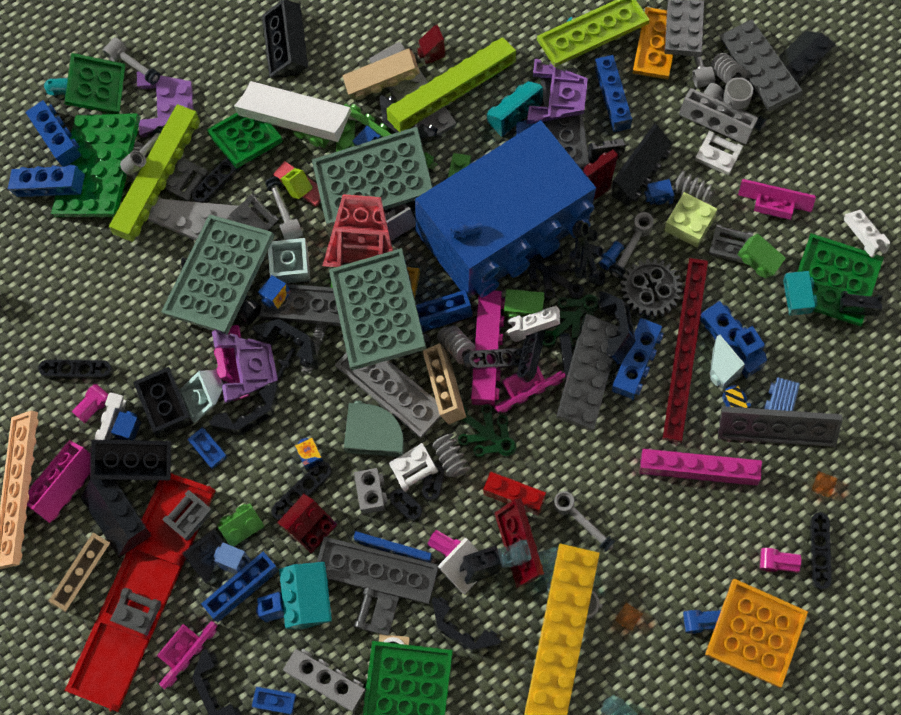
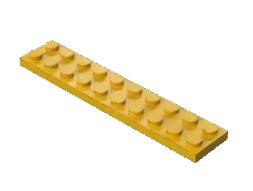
M559 544L524 715H567L599 552Z

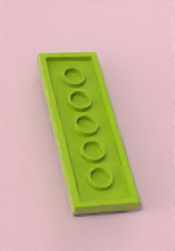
M614 0L538 35L537 41L553 66L557 67L649 24V18L636 0Z

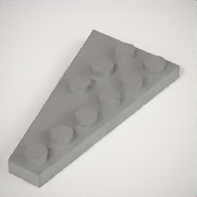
M158 199L156 205L152 206L147 220L197 240L209 214L234 221L229 215L238 206ZM249 207L257 216L260 212L255 207Z

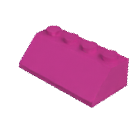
M69 440L29 488L27 507L49 523L56 519L62 507L70 502L72 495L83 486L85 479L90 474V453L80 445Z

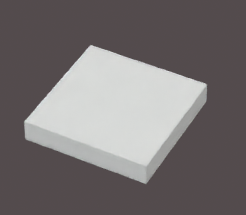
M464 538L438 566L464 595L476 582L467 585L464 581L467 571L460 572V566L464 556L478 552L467 538Z

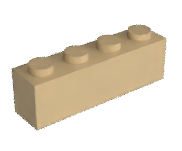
M408 48L342 76L348 95L353 100H361L366 95L379 93L386 87H393L401 81L411 80L420 74L414 54Z
M440 343L423 350L440 416L448 424L466 418L449 353Z
M92 533L48 602L66 612L110 542Z

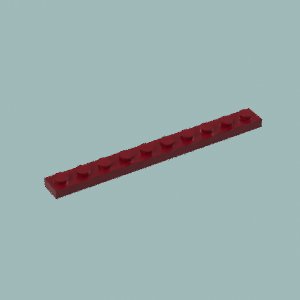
M689 258L662 440L682 443L708 266V261Z

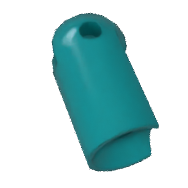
M67 78L48 79L44 83L47 94L65 95Z

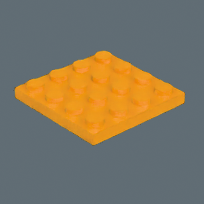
M733 579L705 655L773 686L782 688L808 611L737 579Z

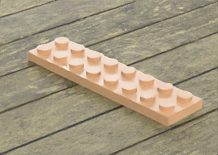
M32 410L11 417L0 504V569L20 565L22 559L21 548L25 537L24 524L27 519L26 507L29 501L28 491L32 479L31 466L34 462L33 450L36 444L35 434L38 426V412Z

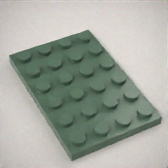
M417 127L312 159L324 217L328 227L335 224L343 194L381 197L383 208L386 210L415 201V198L433 188Z
M209 214L161 311L163 315L213 331L216 329L228 335L275 235L273 232Z
M402 248L329 269L348 361L352 371L427 349Z

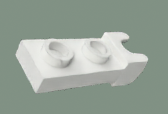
M862 210L845 214L843 220L863 243L864 249L870 257L873 258L877 249L883 254L888 251L890 241L876 229Z
M553 306L525 317L520 315L508 320V323L513 328L507 332L515 342L526 339V335L560 324V310L557 306Z
M115 393L108 394L105 403L107 410L102 414V425L95 434V440H111V431L119 412L124 413L127 400H123L124 396Z

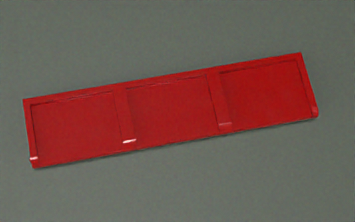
M172 473L170 480H159L142 518L152 536L126 553L64 691L104 706L110 712H119L186 560L182 552L193 544L199 531L198 529L186 541L162 519L174 510L186 496L185 493L188 490L207 506H210L216 492L211 486ZM191 501V502L187 505V507L180 513V515L174 520L175 523H176V522L178 521V519L184 514V512L191 506V504L193 503V501ZM124 588L131 589L133 593L151 600L157 599L161 601L160 609L147 636L110 621ZM131 600L127 604L146 613L150 610L149 607Z

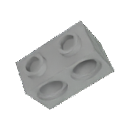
M377 468L354 472L362 515L384 511V504H388L386 492L382 493L381 485H384L383 474H379ZM368 478L375 479L372 485L365 484ZM371 497L378 498L375 504L368 503V500Z

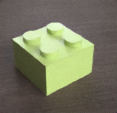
M684 192L666 222L665 232L698 248L716 217L717 208Z

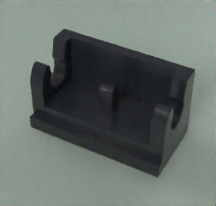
M843 291L840 294L839 312L878 317L882 311L883 304H881V299L883 295L872 297L847 294V291Z
M495 545L464 556L460 572L467 571L464 581L468 585L499 574L506 560Z

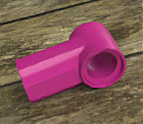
M98 384L92 385L87 390L85 398L73 409L72 413L83 423H86L98 409L105 407L108 393Z
M436 530L431 535L428 546L447 557L461 541L453 540Z
M774 548L761 549L760 570L767 572H776L778 570L800 572L801 555L779 552V550Z

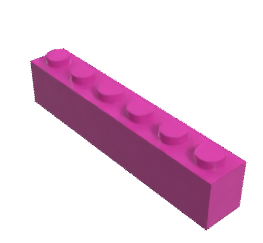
M493 291L486 297H478L475 351L499 349V345H503V334H500V327H504V316H501V309L505 307V298H502V291ZM487 355L486 359L488 363L492 364V357L490 355ZM480 358L474 359L475 363L480 361ZM497 368L473 370L472 405L490 404L495 406V400H499L500 388H496V381H500L501 370H497Z
M642 449L639 474L758 486L761 480L762 460Z

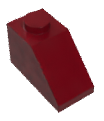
M435 25L418 40L419 48H417L419 58L424 59L425 64L446 57L444 38L439 26Z

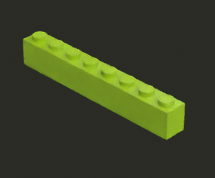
M503 37L492 42L473 56L464 59L460 64L451 67L447 72L420 86L416 91L407 94L398 102L391 104L386 108L387 120L398 132L411 128L516 62V50Z
M178 104L175 106L150 151L145 166L140 169L109 225L113 235L131 242L134 241L135 237L139 236L141 226L149 218L152 206L156 205L158 195L166 187L169 175L173 174L175 164L181 159L186 144L190 143L192 133L200 124L196 111Z

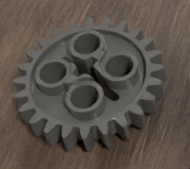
M647 258L646 263L639 260V266L633 263L632 270L627 268V275L623 274L622 277L624 281L620 285L623 287L620 294H625L622 300L628 301L626 303L628 307L633 306L632 313L638 310V316L646 313V318L652 314L654 319H656L657 313L664 317V311L671 313V307L676 308V302H680L681 298L678 295H682V290L679 289L682 287V283L678 282L680 275L674 276L676 269L670 271L671 264L665 267L663 266L664 260L658 264L656 258L653 263H650L649 258ZM658 274L661 278L654 279L652 275ZM641 281L643 285L637 286L634 282ZM666 291L668 295L662 296L659 292ZM648 297L651 301L644 302L642 298Z

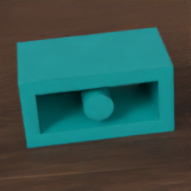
M809 271L786 273L783 283L789 316L812 314L814 308L817 307V297L813 295L812 291L814 289L813 277H810Z

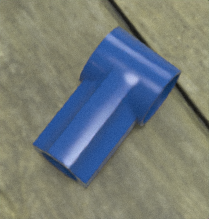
M689 610L683 612L685 633L692 634L700 633L704 630H714L721 610L706 612Z

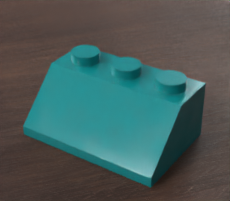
M530 81L524 85H519L513 94L504 97L498 106H493L488 111L487 123L501 137L516 126V122H521L528 116L529 106L540 107L543 104V87Z
M325 562L294 564L280 568L285 628L302 630L332 622Z

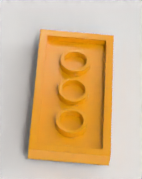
M645 7V14L649 18V24L641 27L633 74L669 79L673 55L664 54L667 10Z

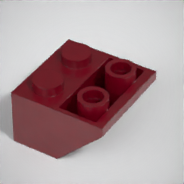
M305 494L277 522L311 554L321 544L323 538L327 537L338 525L313 499Z

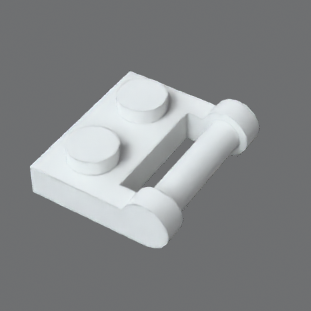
M709 131L695 161L729 176L743 149V145L739 143L736 145ZM710 143H716L734 151L733 155L711 146Z
M423 443L389 463L404 492L410 489L411 485L431 473L435 474L438 472ZM425 465H428V467L424 468L423 470L419 471L418 473L414 474L413 476L405 480V477L409 476L410 474L414 473L415 471L419 470Z

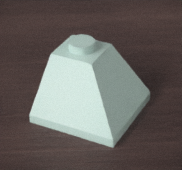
M718 335L712 352L710 378L716 386L719 385L721 389H724L741 376L745 364L722 336Z
M217 370L198 371L180 388L193 423H196L218 401L223 383L217 374Z

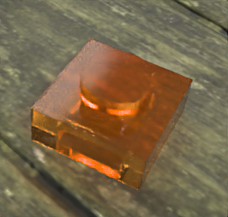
M818 471L811 491L830 498L837 478Z
M626 602L615 618V621L632 632L643 613Z

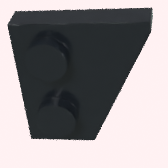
M623 139L603 141V146H596L595 143H590L588 159L589 163L593 164L603 153H609L611 150L618 154V158L625 152V143Z
M215 529L210 530L182 552L204 583L209 581L213 568L217 564L214 561L216 549L221 547L222 543H225Z

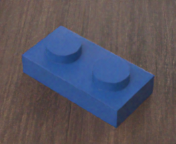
M203 427L188 438V441L211 469H214L227 458L226 454Z
M256 687L252 708L292 715L296 694Z

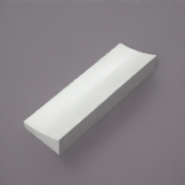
M250 81L243 96L234 105L239 116L336 142L339 141L351 113V108L252 81Z

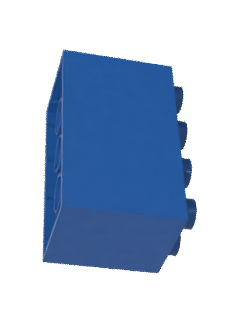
M540 120L415 198L416 233L461 291L466 290L468 299L477 293L483 298L497 289L499 286L497 280L509 273L514 278L522 274L530 266L528 260L533 258V255L540 253L543 258L548 257L560 247L561 243L559 240L569 234L576 238L572 232L576 221L582 220L588 223L590 227L589 219L590 214L594 210L593 200L596 187ZM481 222L482 226L480 228H482V233L467 235L462 239L460 237L452 238L451 233L454 232L450 230L451 226H458V223Z

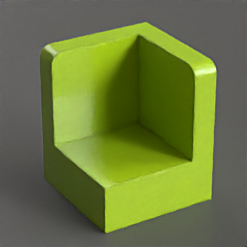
M294 168L281 178L291 197L300 199L313 189L303 170Z

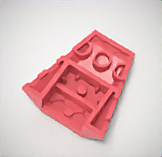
M343 194L322 266L339 267L343 263H352L393 251L381 197Z

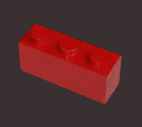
M491 471L483 489L485 496L506 504L514 499L521 498L526 511L539 516L546 499V492Z

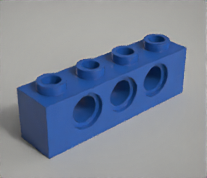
M614 56L595 59V72L612 131L614 133L631 129L632 117Z
M42 100L25 112L62 167H66L82 156L78 151L80 146L74 138L70 139L72 134L67 127H62L65 124L59 115L55 117L57 112L51 104L48 106Z
M75 165L46 168L41 166L35 168L20 167V169L11 170L8 190L17 197L81 194L85 174Z
M466 290L416 305L422 332L473 316Z
M719 301L701 313L700 321L716 340L717 336L721 335L744 362L742 374L746 379L766 365L767 356L764 351L745 360L735 341L730 339L731 336H736V332L742 329L743 326L739 320H735L732 317L727 305H723ZM724 321L728 326L722 327L718 322ZM745 341L747 346L750 345V342Z
M640 318L634 332L636 342L620 366L612 386V392L634 400L636 394H640L643 384L640 383L642 377H647L650 369L647 365L649 360H654L657 352L654 349L656 343H661L664 333H661V325ZM648 340L651 344L643 345L641 341ZM639 356L642 357L644 361L636 362L634 358ZM633 373L637 378L632 380L627 375Z
M263 551L203 601L201 605L218 623L279 570Z

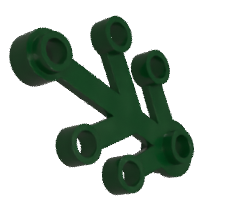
M592 294L586 295L582 299L559 298L558 307L561 310H565L569 306L580 308L575 312L560 311V319L566 320L553 331H545L543 346L546 348L553 347L559 334L566 331L572 325L570 341L571 347L575 348L576 344H573L572 340L578 339L580 318L585 313L594 316V312L599 309V299ZM565 301L567 304L562 306L560 302ZM592 302L594 305L589 307L587 303ZM550 338L552 342L546 343L545 339Z
M484 404L481 407L485 426L469 416L466 407L463 406L466 418L458 422L464 421L478 431L479 434H461L458 437L460 446L466 447L469 443L488 440L495 443V445L485 447L482 445L475 446L474 455L477 458H482L485 454L497 452L505 457L515 453L516 443L513 439L509 438L507 416L500 415L497 418V425L501 430L500 438L494 433L493 408L490 404ZM485 408H489L491 411L489 413H485L483 410ZM505 419L506 423L500 424L499 420ZM462 438H466L468 440L466 443L460 442ZM509 445L510 449L504 450L503 446ZM482 449L483 453L477 454L476 450Z

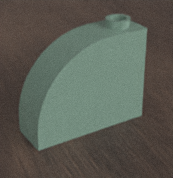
M362 401L349 403L344 450L346 453L399 457L404 454L402 430L397 420L387 410L375 405L365 404Z

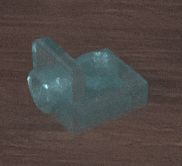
M527 539L498 549L503 568L519 566L532 559Z
M614 695L604 701L603 707L600 710L605 715H637L621 698Z

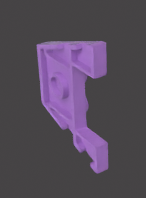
M535 59L533 77L552 78L549 106H529L527 124L537 123L540 120L543 122L584 114L588 78L567 70H559L552 64L546 65L541 63V60Z
M137 72L138 89L156 88L158 118L140 120L139 135L141 138L153 132L157 126L164 127L177 104L194 110L191 81L160 75L158 82L151 85L145 80V75Z
M216 329L212 332L215 348H234L240 383H225L222 386L225 403L259 390L266 384L274 383L278 380L270 344L249 338L247 340L239 338L232 333L226 335Z

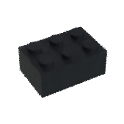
M169 367L133 382L152 431L158 439L194 424L175 376Z

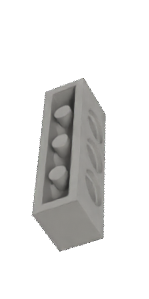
M690 88L684 98L679 115L743 144L748 142L758 120L753 115L742 110L732 109L724 102Z
M295 649L283 671L355 713L365 696L364 684L356 679L353 681L346 679L347 674L339 669H336V671L329 669V664L322 659H319L317 662L311 658L312 654L304 649L301 651ZM312 664L314 666L312 673L305 674L304 667ZM325 674L331 675V681L328 684L321 683V678ZM341 685H348V692L346 694L338 693V688Z

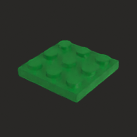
M71 53L64 104L119 114L125 64Z
M238 113L207 129L208 135L236 168L241 167L283 142L281 135L271 124L239 116Z

